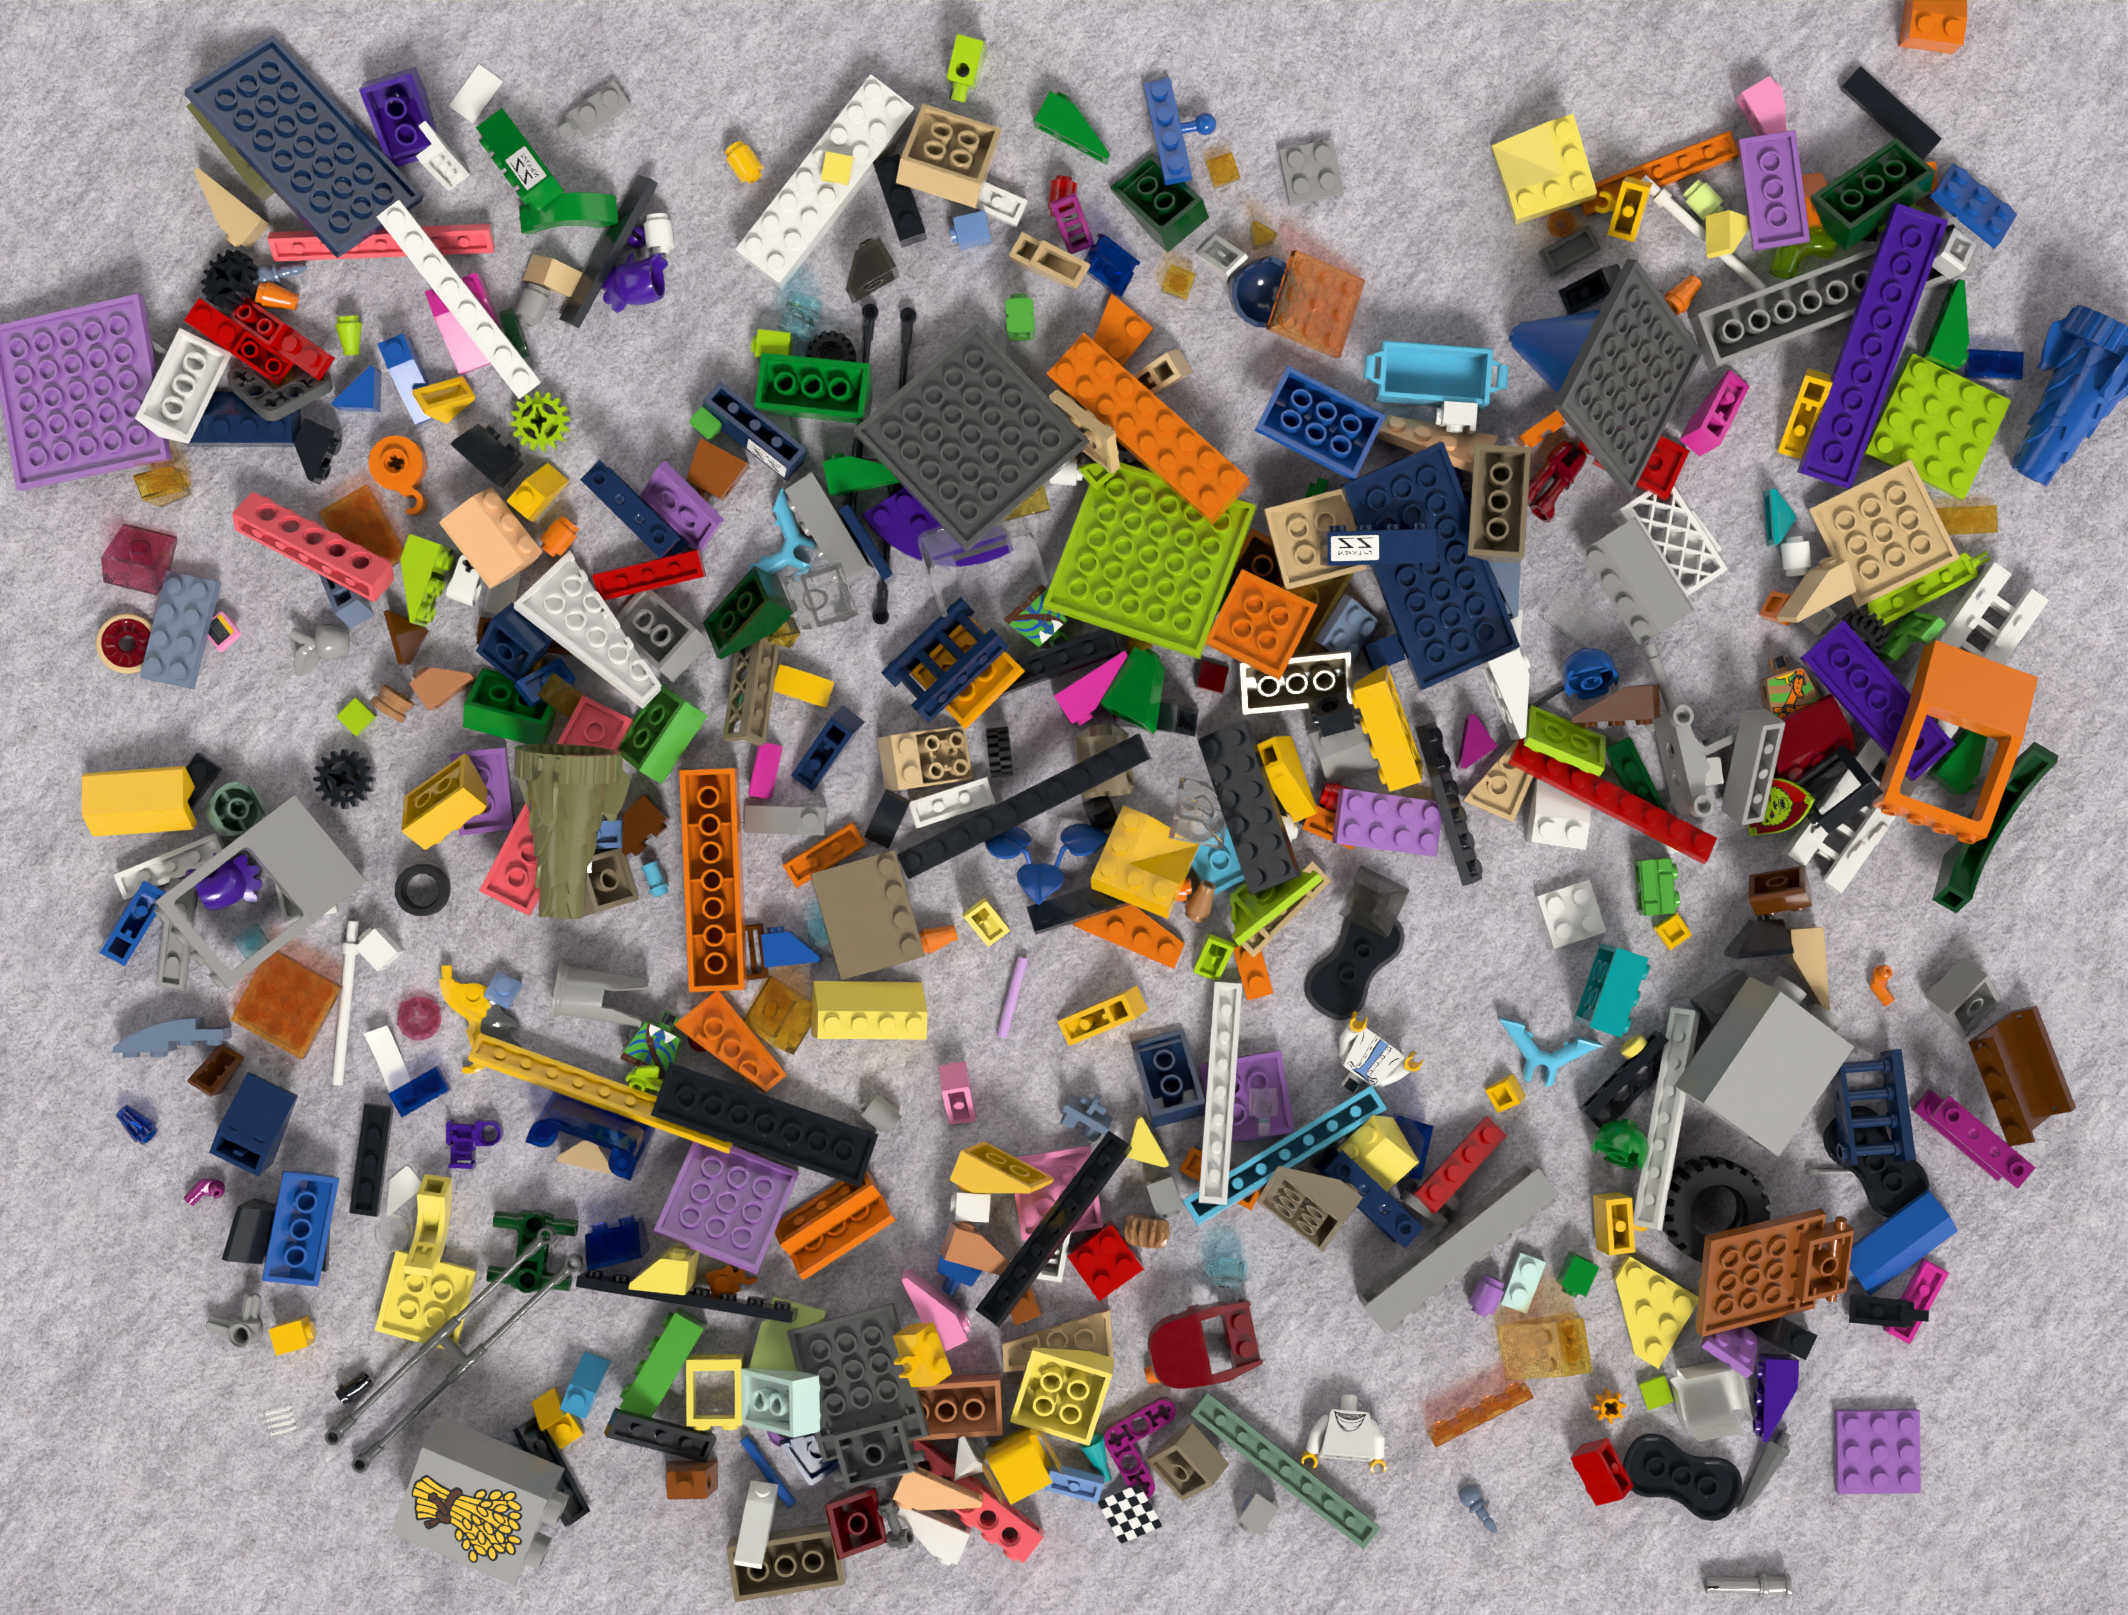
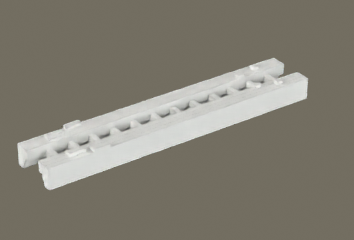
M1996 562L1985 564L1978 577H1976L1945 621L1946 625L1935 640L2004 665L2049 600L2031 588L2026 590L2016 606L2013 607L1997 596L2012 574ZM1988 607L2006 619L1999 630L1981 618ZM1972 630H1975L1990 641L1983 652L1966 641ZM1920 658L1901 683L1910 694L1913 689ZM1937 718L1934 720L1950 739L1959 728V726ZM1867 733L1857 745V751L1852 753L1869 775L1879 761L1886 766L1889 757ZM1931 766L1915 781H1910L1904 776L1900 787L1901 794L1910 797ZM1847 768L1833 779L1815 806L1823 815L1861 786V784ZM1870 775V777L1879 787L1880 782ZM1865 806L1857 813L1865 819L1856 832L1844 824L1835 829V831L1849 840L1840 855L1822 843L1828 833L1821 826L1816 829L1806 817L1781 855L1789 861L1797 863L1799 866H1806L1814 853H1817L1827 861L1832 860L1834 862L1821 881L1831 891L1842 893L1873 848L1883 838L1896 816L1885 815L1881 812V809L1876 807L1870 809Z

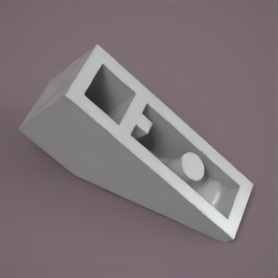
M745 805L744 833L827 835L828 808Z

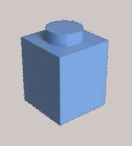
M985 210L953 217L954 226L949 227L952 243L958 242L959 250L992 243Z

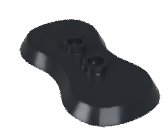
M1362 905L1350 912L1343 923L1340 938L1334 950L1329 956L1317 963L1306 976L1304 992L1308 1002L1323 1015L1336 1020L1349 1019L1354 1011L1359 1012L1366 1001L1368 989L1375 974L1394 960L1403 948L1405 934L1400 922L1386 910L1374 905Z
M1865 1106L1850 1107L1851 1117L1878 1115L1875 1111ZM1833 1118L1825 1129L1823 1143L1829 1157L1841 1165V1160H1839L1836 1151L1839 1144L1836 1118ZM1885 1126L1853 1128L1855 1145L1890 1142ZM1892 1154L1857 1156L1858 1165L1842 1166L1851 1171L1860 1180L1872 1208L1877 1213L1888 1218L1929 1189L1927 1174L1924 1168L1915 1160L1894 1162Z
M1650 1433L1637 1437L1628 1448L1623 1461V1467L1633 1484L1632 1492L1643 1497H1661L1675 1500L1685 1506L1692 1514L1703 1520L1717 1521L1727 1517L1735 1508L1741 1494L1742 1476L1736 1466L1730 1461L1719 1457H1698L1688 1454L1670 1439L1660 1434Z

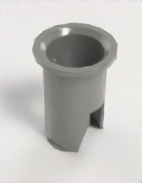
M560 957L549 1020L554 1021V1017L565 1015L635 1026L640 1029L642 1023L641 1016L615 1005L602 1003L604 990L627 991L647 989L649 977L643 978L569 966L567 962H564V958Z

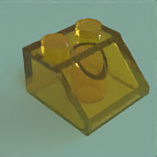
M770 975L743 1021L770 1045L794 1055L812 1024V1000Z

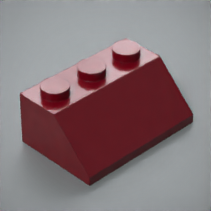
M1831 693L1780 718L1785 722V727L1773 777L1795 782L1844 744L1851 753L1857 751L1853 732Z

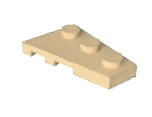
M1516 739L1462 799L1463 802L1507 821L1514 822L1533 778L1530 774L1508 764L1519 739Z

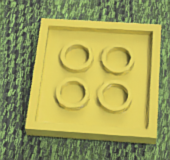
M398 1249L393 1259L375 1331L424 1344L452 1316L459 1314L469 1304L478 1270L441 1260L440 1263L436 1264L432 1277L404 1273V1264L409 1252ZM466 1316L461 1320V1324L448 1335L457 1346Z

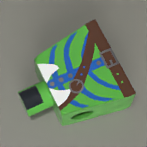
M1043 584L1004 619L1007 625L1038 648L1047 641L1052 646L1070 641L1060 630L1067 623L1065 616L1043 607L1048 592Z
M664 1010L659 1023L647 1020L622 1053L620 1059L637 1067L658 1066L660 1070L659 1078L663 1079L669 1062L676 1064L684 1036L673 1031L675 1028L674 1024L678 1021L679 1016Z

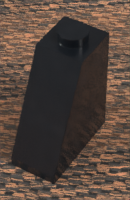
M1160 702L1156 731L1195 737L1199 710L1183 705ZM1113 715L1115 725L1141 729Z

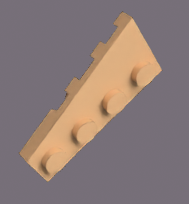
M1387 414L1379 429L1377 438L1414 452L1438 442H1444L1452 466L1473 473L1474 445H1495L1498 436L1480 432L1467 435V430L1463 429L1462 433H1451L1446 431V427H1439L1435 423Z

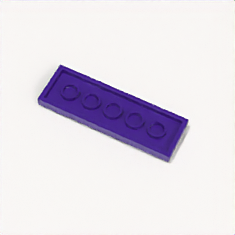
M1841 620L1799 658L1883 752L1890 757L1907 711L1911 694L1844 620ZM1929 715L1925 718L1905 776L1910 781H1915L1955 745Z

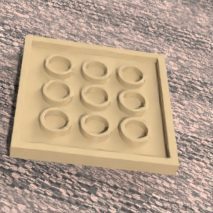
M1911 459L1807 510L1830 557H1835L1836 560L1849 561L1856 592L1849 596L1855 608L1869 603L1960 558Z

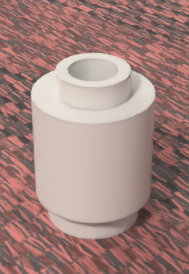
M665 213L647 215L646 222L644 223L647 251L653 252V255L655 253H661L662 256L668 255L669 250L674 249L671 220H668V215Z
M1074 458L1049 480L1050 484L1077 486V480H1083V476L1078 471V468L1083 466V464H1078V458Z
M1803 536L1786 538V543L1781 544L1783 570H1786V576L1806 575L1809 571L1808 567H1811L1809 541H1803Z

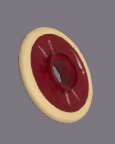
M131 613L118 614L109 618L102 624L96 636L98 656L107 667L116 672L129 674L141 671L153 625L147 619ZM124 636H132L136 641L135 647L130 651H124L120 648L119 642Z

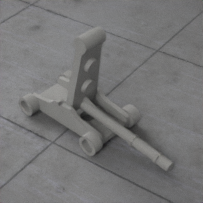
M1655 643L1644 646L1648 657L1647 661L1650 662L1656 682L1659 684V691L1668 713L1661 711L1660 718L1652 719L1653 724L1644 726L1648 731L1656 733L1671 798L1664 804L1666 812L1680 819H1683L1687 814H1692L1698 818L1708 817L1714 811V802L1711 797L1706 795L1705 779L1710 769L1709 763H1706V756L1735 743L1739 723L1724 729L1726 733L1719 737L1717 734H1713L1701 739V744L1695 738L1690 725L1694 719L1692 709L1687 705L1677 706L1671 690L1672 686L1668 682L1660 660L1661 655L1658 654Z

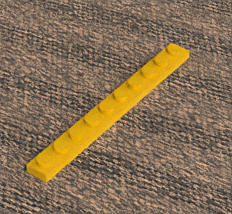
M479 1033L469 1053L468 1061L729 1154L733 1143L651 1116L650 1114L657 1096Z

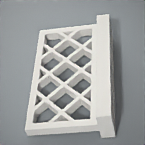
M1675 486L1670 493L1669 505L1656 502L1657 495H1652L1653 493L1647 491L1611 514V517L1618 527L1636 517L1683 593L1688 597L1728 570V568ZM1639 503L1649 505L1648 519L1640 518L1633 507ZM1655 507L1668 510L1666 524L1653 521ZM1673 511L1682 513L1684 516V528L1671 525ZM1652 526L1665 529L1662 542L1653 540L1650 535ZM1670 530L1683 533L1681 547L1668 544ZM1688 534L1697 536L1699 539V551L1686 548ZM1667 549L1679 551L1677 565L1670 564L1666 560ZM1685 553L1698 556L1696 569L1683 567ZM1703 557L1712 559L1717 570L1713 573L1701 571ZM1682 572L1694 574L1693 586L1687 590L1680 581Z

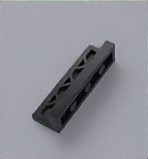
M1654 1031L1646 1039L1647 1045L1634 1057L1626 1060L1579 1108L1598 1128L1602 1127L1605 1123L1615 1121L1658 1078L1661 1062H1653V1056L1669 1041L1662 1033ZM1644 1066H1648V1077L1644 1081H1634V1076ZM1625 1085H1629V1097L1625 1101H1614V1096ZM1634 1085H1640V1086L1634 1091ZM1605 1105H1610V1116L1601 1123L1595 1116Z

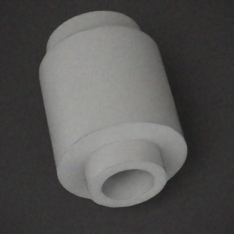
M529 284L528 289H524L515 311V315L519 317L518 321L529 327H534V324L540 325L550 302L548 298L550 292L541 286Z
M878 1094L875 1098L869 1095L860 1107L864 1111L861 1117L880 1132L883 1130L887 1134L890 1133L902 1117L896 1113L898 1110Z

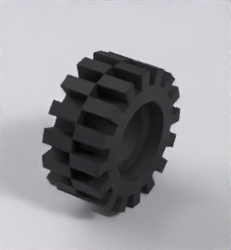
M833 330L831 332L823 331L819 336L816 334L813 337L814 340L812 342L809 341L808 350H806L805 354L806 357L821 359V353L825 348L836 347L842 353L841 361L855 362L857 359L855 348L850 339L846 338L841 332L839 334Z
M1855 609L1854 612L1849 611L1842 620L1852 630L1866 635L1869 641L1863 642L1878 656L1889 639V634H1886L1889 630L1888 627H1882L1884 620L1882 618L1876 620L1877 614L1874 612L1871 616L1868 615L1869 610L1864 609L1862 613L1860 609Z
M1008 726L987 728L986 736L991 778L1013 776Z

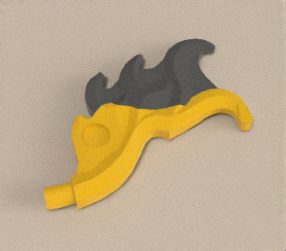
M441 965L439 984L442 995L454 1011L468 1020L469 1027L466 1033L471 1047H473L479 1033L521 1047L509 1034L511 1026L517 1030L520 1028L518 1022L512 1016L506 1014L502 1006L484 998V993L488 987L479 983L462 984L456 982L455 978H452V965ZM474 1063L471 1066L463 1067L462 1073H476L484 1069L485 1066Z

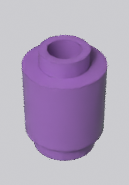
M1485 1274L1483 1279H1479L1468 1302L1473 1305L1471 1311L1483 1317H1486L1488 1313L1494 1315L1504 1294L1502 1289L1505 1283Z

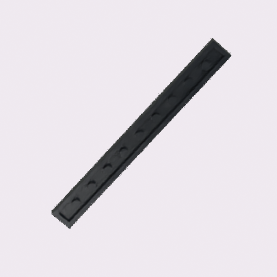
M1140 733L897 854V857L907 878L912 879L1152 758Z

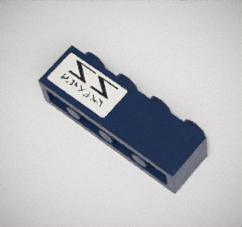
M721 381L703 399L702 407L721 422V430L784 480L788 481L804 463L807 449Z
M1410 523V529H1400V524H1383V530H1373V525H1356L1355 531H1346V525L1329 526V531L1320 532V565L1437 563L1436 529L1427 528V523Z

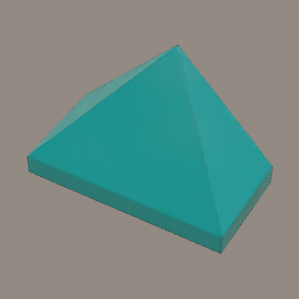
M1769 489L1763 492L1767 547L1780 544L1797 519L1796 514L1776 489Z

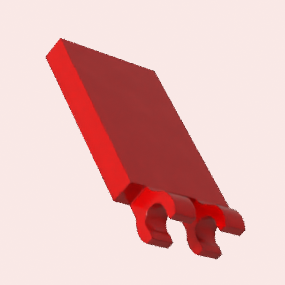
M1660 436L1636 487L1646 492L1649 491L1653 493L1652 495L1655 494L1664 501L1667 500L1690 450ZM1581 440L1577 450L1594 456ZM1594 458L1592 464L1605 470L1598 460Z

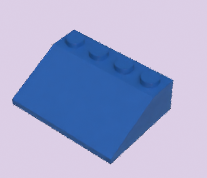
M1287 365L1254 431L1350 480H1355L1386 415Z

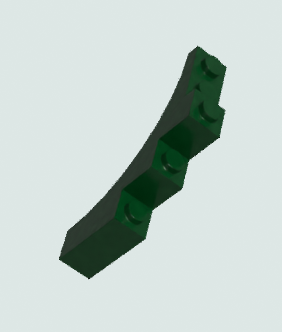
M2034 741L2016 758L1987 838L1979 840L1974 844L1958 841L1944 854L1932 898L1933 901L1957 913L1972 900L1984 865L2001 833L2031 790L2057 763L2059 755ZM1974 810L1966 818L1971 819Z

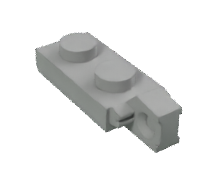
M613 81L570 111V114L565 116L567 121L556 130L564 142H567L575 135L579 139L585 135L588 137L630 108L631 104L615 81Z

